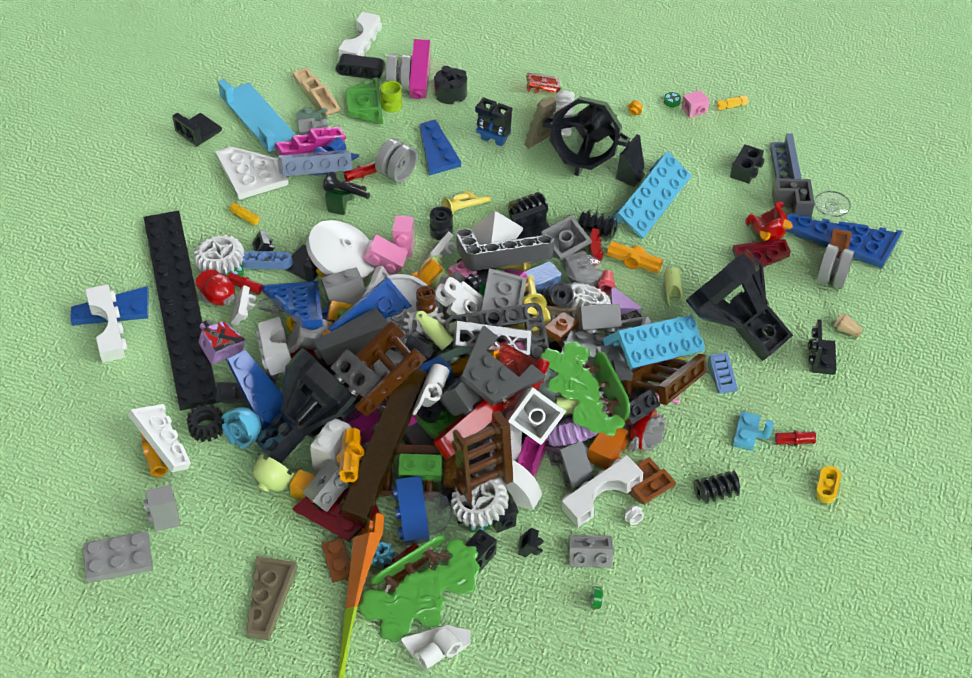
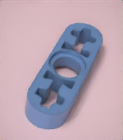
M248 251L244 253L242 266L245 269H288L293 265L289 252Z

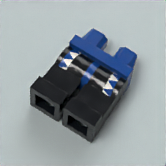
M483 97L475 106V112L478 113L476 133L481 134V139L485 141L492 138L495 139L496 145L503 146L507 137L511 134L512 107L501 103L497 104L496 101ZM501 109L506 111L504 115L502 114Z

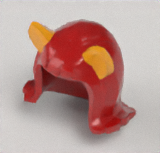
M776 202L773 209L758 217L753 214L748 215L745 224L747 226L752 224L754 231L762 240L782 239L787 229L793 228L792 223L787 220L785 212L781 209L784 206L783 202Z

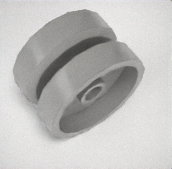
M388 54L386 81H399L402 91H409L412 55L403 54L400 65L397 54Z
M391 138L380 148L376 156L375 169L378 173L389 176L393 181L402 183L412 174L417 163L418 153L415 148Z
M828 244L819 266L817 282L827 285L831 276L834 275L833 287L843 289L854 251L844 249L838 259V246Z

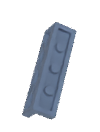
M786 133L784 142L770 143L775 177L802 179L793 133ZM775 148H784V151L781 153ZM781 158L786 163L782 164L778 160ZM784 170L788 175L784 176L780 172Z

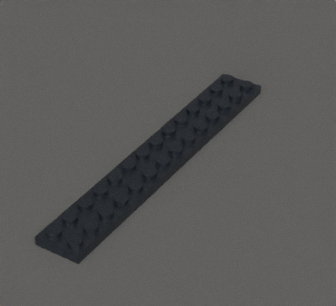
M178 210L145 216V228L179 409L182 411L196 408L198 405L204 406L203 404L219 403L216 402V384L212 365L199 345L202 317L180 212Z

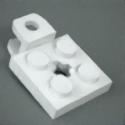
M449 277L446 279L445 284L441 283L437 286L435 290L436 300L445 307L449 306L446 311L449 315L454 316L481 311L483 296L464 281L459 283L454 278ZM440 291L444 292L445 297L441 295ZM469 318L468 322L479 324L477 318Z

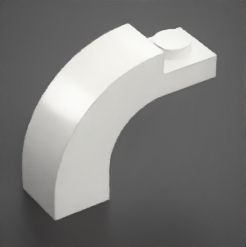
M512 460L514 482L506 485L501 478L496 477V480L500 479L512 495L513 501L517 506L534 510L542 496L540 486L528 470ZM495 464L471 475L476 476V474L482 475L494 469Z

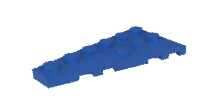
M788 214L787 220L792 223L793 228L787 229L786 232L825 247L831 243L833 229L852 232L849 250L854 251L853 258L883 269L903 232L902 230H896V232L886 231V228L882 227L879 230L871 229L868 225L839 221V224L831 223L829 219H822V221L812 220L809 216Z
M318 281L262 285V292L302 328L315 330L323 327Z

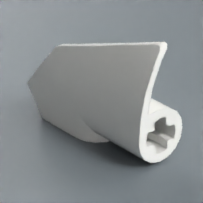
M440 364L432 365L413 408V415H416L421 405L430 407L441 399L442 389L450 373L447 367Z
M445 625L403 637L401 641L416 662L424 670H428L446 656L451 658L471 644V633L467 629Z

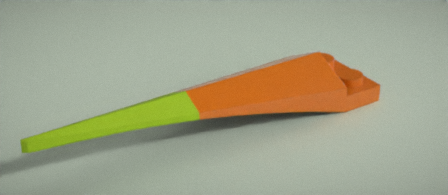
M376 513L371 520H368L367 526L362 528L360 536L353 538L338 678H344L356 611L368 570L383 534L384 514Z

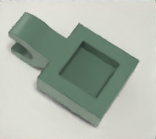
M303 107L297 112V119L315 118V120L319 121L323 119L328 120V118L321 115L322 112L327 113L328 109L321 108L317 112V110H312L311 107Z

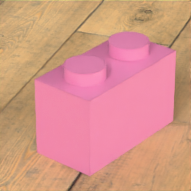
M396 215L393 226V244L408 251L406 258H412L415 244L414 217Z
M376 234L368 243L363 260L376 267L383 266L388 274L394 275L402 269L408 251Z

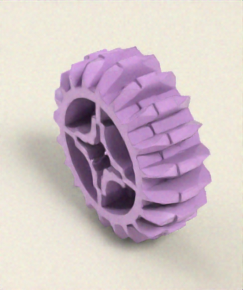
M573 415L560 419L548 435L547 440L550 445L560 447L592 438L597 433L574 423L572 420Z

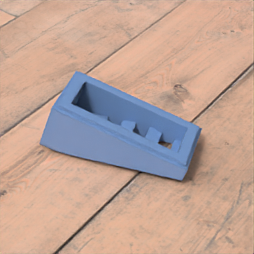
M728 353L710 355L708 367L718 394L737 391L738 387ZM730 382V384L721 385V383Z

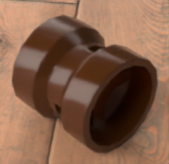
M429 286L418 288L416 291V309L424 311L426 314L432 313L436 309V291Z

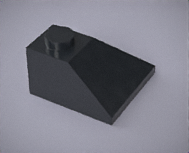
M638 134L620 153L616 179L632 187L641 182L645 176L643 172L645 164L640 135Z

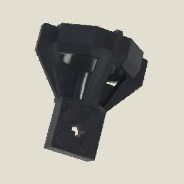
M582 96L559 109L554 114V118H547L543 122V127L551 129L549 141L564 164L576 166L575 176H579L583 168L592 170L614 157L617 153L618 145L627 147L631 139L621 132L622 125L607 102ZM589 104V106L579 111L578 114L565 116L575 105ZM575 127L584 139L578 154L572 152L567 147L562 138L561 129ZM607 136L612 139L613 144L605 153L596 157H590L596 142L598 143Z
M749 249L745 250L686 299V302L699 318L734 327L761 361L772 355L793 336L769 307L770 304L766 299L763 265ZM742 285L744 292L738 293L730 300V303L724 300L726 296Z
M300 349L285 366L282 406L279 409L281 413L273 418L271 424L258 435L255 441L267 457L276 460L280 464L306 435L314 438L321 432L327 422L334 419L340 421L346 419L350 422L362 414L355 408V405L360 400L334 377L335 374L304 349ZM312 392L326 403L324 407L311 396Z

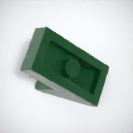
M337 189L326 192L325 198L328 212L344 215L347 201L352 200L353 194Z

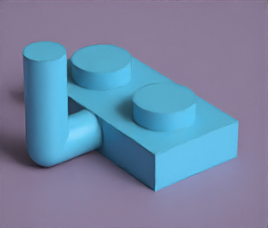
M741 411L733 447L753 451L756 437L766 440L771 437L774 422L767 420L764 431L758 430L760 415Z

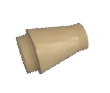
M841 313L833 325L837 328L836 330L856 338L863 331V328L847 314Z

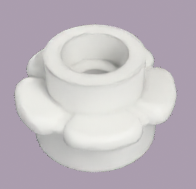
M639 506L628 507L624 515L625 521L631 525L638 524L644 517L642 508Z

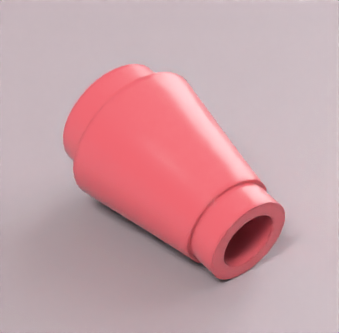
M605 270L599 280L597 289H601L602 292L609 296L613 287L616 288L613 272Z

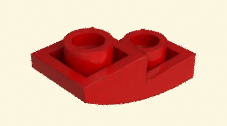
M593 228L590 236L592 243H590L589 257H591L593 267L596 269L598 262H601L604 252L601 251L602 238L599 237L600 230Z

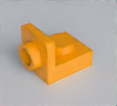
M331 300L327 319L336 321L339 311L349 309L353 304Z

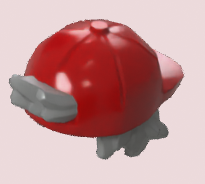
M210 269L202 272L196 278V285L200 290V297L204 303H211L214 307L229 306L230 303L235 301V287L225 275Z
M656 409L629 427L630 450H653V447L662 443L663 435L665 434L663 431L666 430L665 426L667 423L664 417H661V415L657 416Z

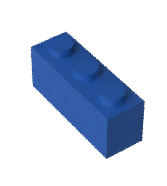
M421 476L396 479L397 486H393L394 499L398 498L399 506L395 507L396 517L401 519L402 527H398L399 540H404L405 546L427 543L430 541L422 478Z

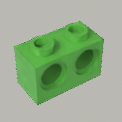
M399 454V479L421 476L422 481H442V455Z

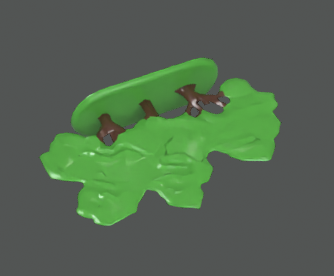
M577 341L565 343L563 353L547 348L541 354V358L549 361L550 365L548 368L558 373L557 377L549 380L548 389L555 393H561L563 397L569 400H578L579 404L573 410V422L586 427L594 433L603 432L607 436H615L616 430L623 428L625 425L624 421L629 417L630 403L606 354L602 351L597 352L592 365L588 361L590 349L580 345ZM602 387L608 400L600 396L599 388ZM608 404L607 408L609 410L603 413L601 411L602 407Z
M441 535L428 541L378 573L370 583L377 585L386 581L385 589L381 591H365L362 604L358 608L366 619H382L383 622L380 627L381 637L390 639L391 642H399L410 633L413 619H418L427 627L440 626V611L444 609L445 600L441 596L445 590L456 594H467L475 591L476 577L479 574L480 568L475 560L478 556L476 546H466L461 539L454 538L449 541L444 553H435L433 550L444 542L445 536ZM451 553L452 557H447L446 554ZM426 555L430 559L429 567L424 572H415L411 564ZM444 558L449 563L446 566L440 565L435 559L440 560ZM432 563L436 565L434 570L432 569ZM406 568L408 570V575L405 576L401 583L391 579L392 576ZM390 588H392L394 592L393 595H390L388 592Z

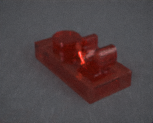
M527 73L528 92H530L531 88H535L536 93L540 89L556 93L560 91L561 86L558 77Z

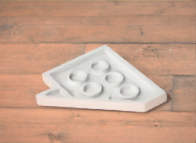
M235 147L215 151L216 157L239 200L289 185L287 177L279 174L278 158Z

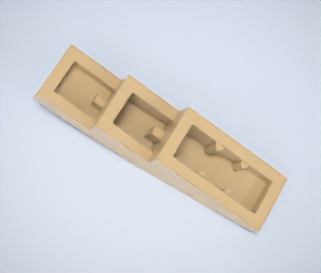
M308 67L293 72V78L310 101L319 110L321 108L328 109L327 113H323L325 116L341 111L340 106L326 85H322L317 76L312 75Z

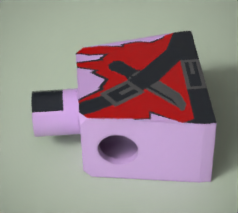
M205 320L201 323L200 328L202 331L199 345L212 365L226 360V358L243 350L246 340L226 322L213 325L209 320Z

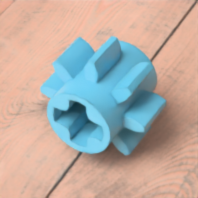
M379 542L372 559L373 567L377 566L384 569L388 565H392V558H395V550L391 549L390 543Z

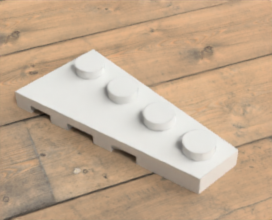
M164 404L130 410L129 418L171 473L188 469L191 462L183 445L177 440L178 434L171 427L172 421L165 414L166 408Z

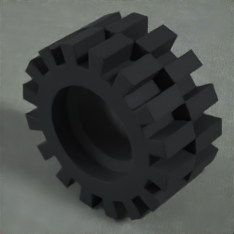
M203 404L204 407L198 405L197 410L191 409L192 413L189 412L186 419L190 436L194 437L197 441L200 438L201 442H205V439H208V442H210L212 437L217 439L218 435H222L224 418L222 419V411L217 406L214 408L213 404H210L209 407L207 404ZM204 420L213 421L211 424L206 426L198 425L201 421Z

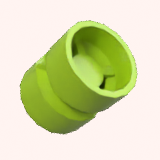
M396 81L382 83L380 86L382 109L389 113L401 110V84Z

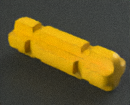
M746 95L739 96V98L725 99V101L719 100L716 106L718 110H725L726 108L739 107L740 104L741 106L747 105L749 100Z
M232 203L229 206L230 212L235 215L237 214V216L252 225H257L260 222L258 215L239 204Z

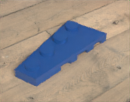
M436 119L421 123L420 131L429 176L461 167V160Z

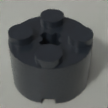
M443 66L435 74L434 94L437 96L438 101L444 104H454L455 101L460 103L467 97V75L465 70Z

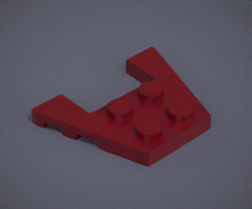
M348 488L342 492L327 512L323 509L319 511L307 496L292 508L295 513L320 525L347 542L360 533L362 528L366 527V525L343 518L340 503L343 497H347ZM375 504V507L369 520H371L376 513H380L377 504Z

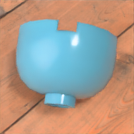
M234 408L225 412L222 416V419L225 418V423L222 424L225 436L231 444L236 443L239 445V449L252 445L261 433L260 418L249 408Z

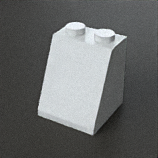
M531 387L516 393L513 396L514 401L503 411L509 423L542 445L566 413V410Z
M338 419L327 422L311 444L310 450L314 475L318 474L328 460L337 466L340 465L336 455L341 451L343 431L346 428H351L348 423Z

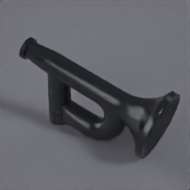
M329 172L324 179L323 188L326 192L338 188L366 199L370 198V193L366 192L367 188L365 186L347 181L340 182L335 172Z

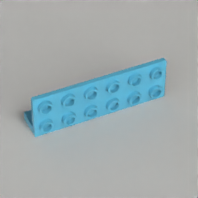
M224 79L218 81L220 97L268 152L275 150L276 142L291 141L292 136L296 135L250 83L233 89L232 85L228 84Z
M669 152L662 155L651 166L648 176L628 201L611 216V222L618 218L617 222L619 224L624 221L640 238L646 236L692 176Z
M693 315L619 330L603 338L605 346L614 345V347H622L630 369L705 350L703 339L700 336Z

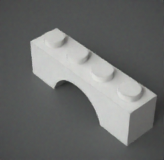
M366 12L360 14L356 21L357 34L360 36L343 41L338 49L339 58L342 54L365 55L366 51L370 49L372 41H375L377 33L381 31L380 15Z
M109 284L86 289L91 314L101 316L108 321L105 331L96 337L102 363L126 358L124 350L128 348L125 338L121 339L120 335L124 331L122 323L117 322L120 314L118 306L114 307L113 302H116L114 290L110 291Z
M277 317L258 323L259 331H256L264 369H269L270 375L284 372L285 366L291 360V356L285 343L287 342V337L281 318Z
M628 455L622 459H617L611 467L601 470L595 478L584 482L575 492L568 493L562 500V511L579 528L594 517L593 502L600 493L607 490H619L627 494L631 491L632 487L643 481V471Z

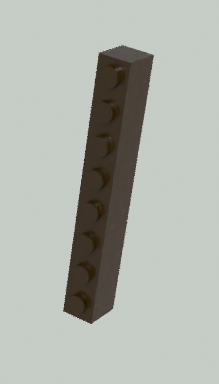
M418 368L414 370L387 397L386 406L382 405L379 412L380 420L372 428L371 435L373 436L371 441H367L365 444L363 460H359L358 478L355 482H349L348 495L343 497L340 503L343 518L367 526V522L370 519L412 418L413 408L427 377L426 371Z

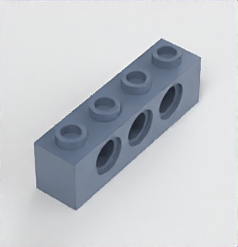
M347 150L281 155L278 156L279 174L282 176L352 170L351 153Z

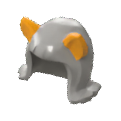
M322 319L323 327L315 330L302 328L296 322L287 342L289 353H294L298 349L314 351L316 347L313 342L330 333L327 328L333 324V321L327 322L325 319Z

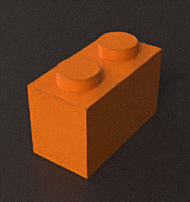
M619 428L616 430L615 436H607L600 432L588 449V460L605 470L611 467L617 459H620L622 450L626 451L630 442L628 439L629 431Z

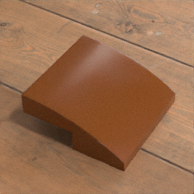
M648 457L637 464L643 471V481L632 487L628 493L638 502L645 505L676 486L677 483L664 468L660 470L652 459Z

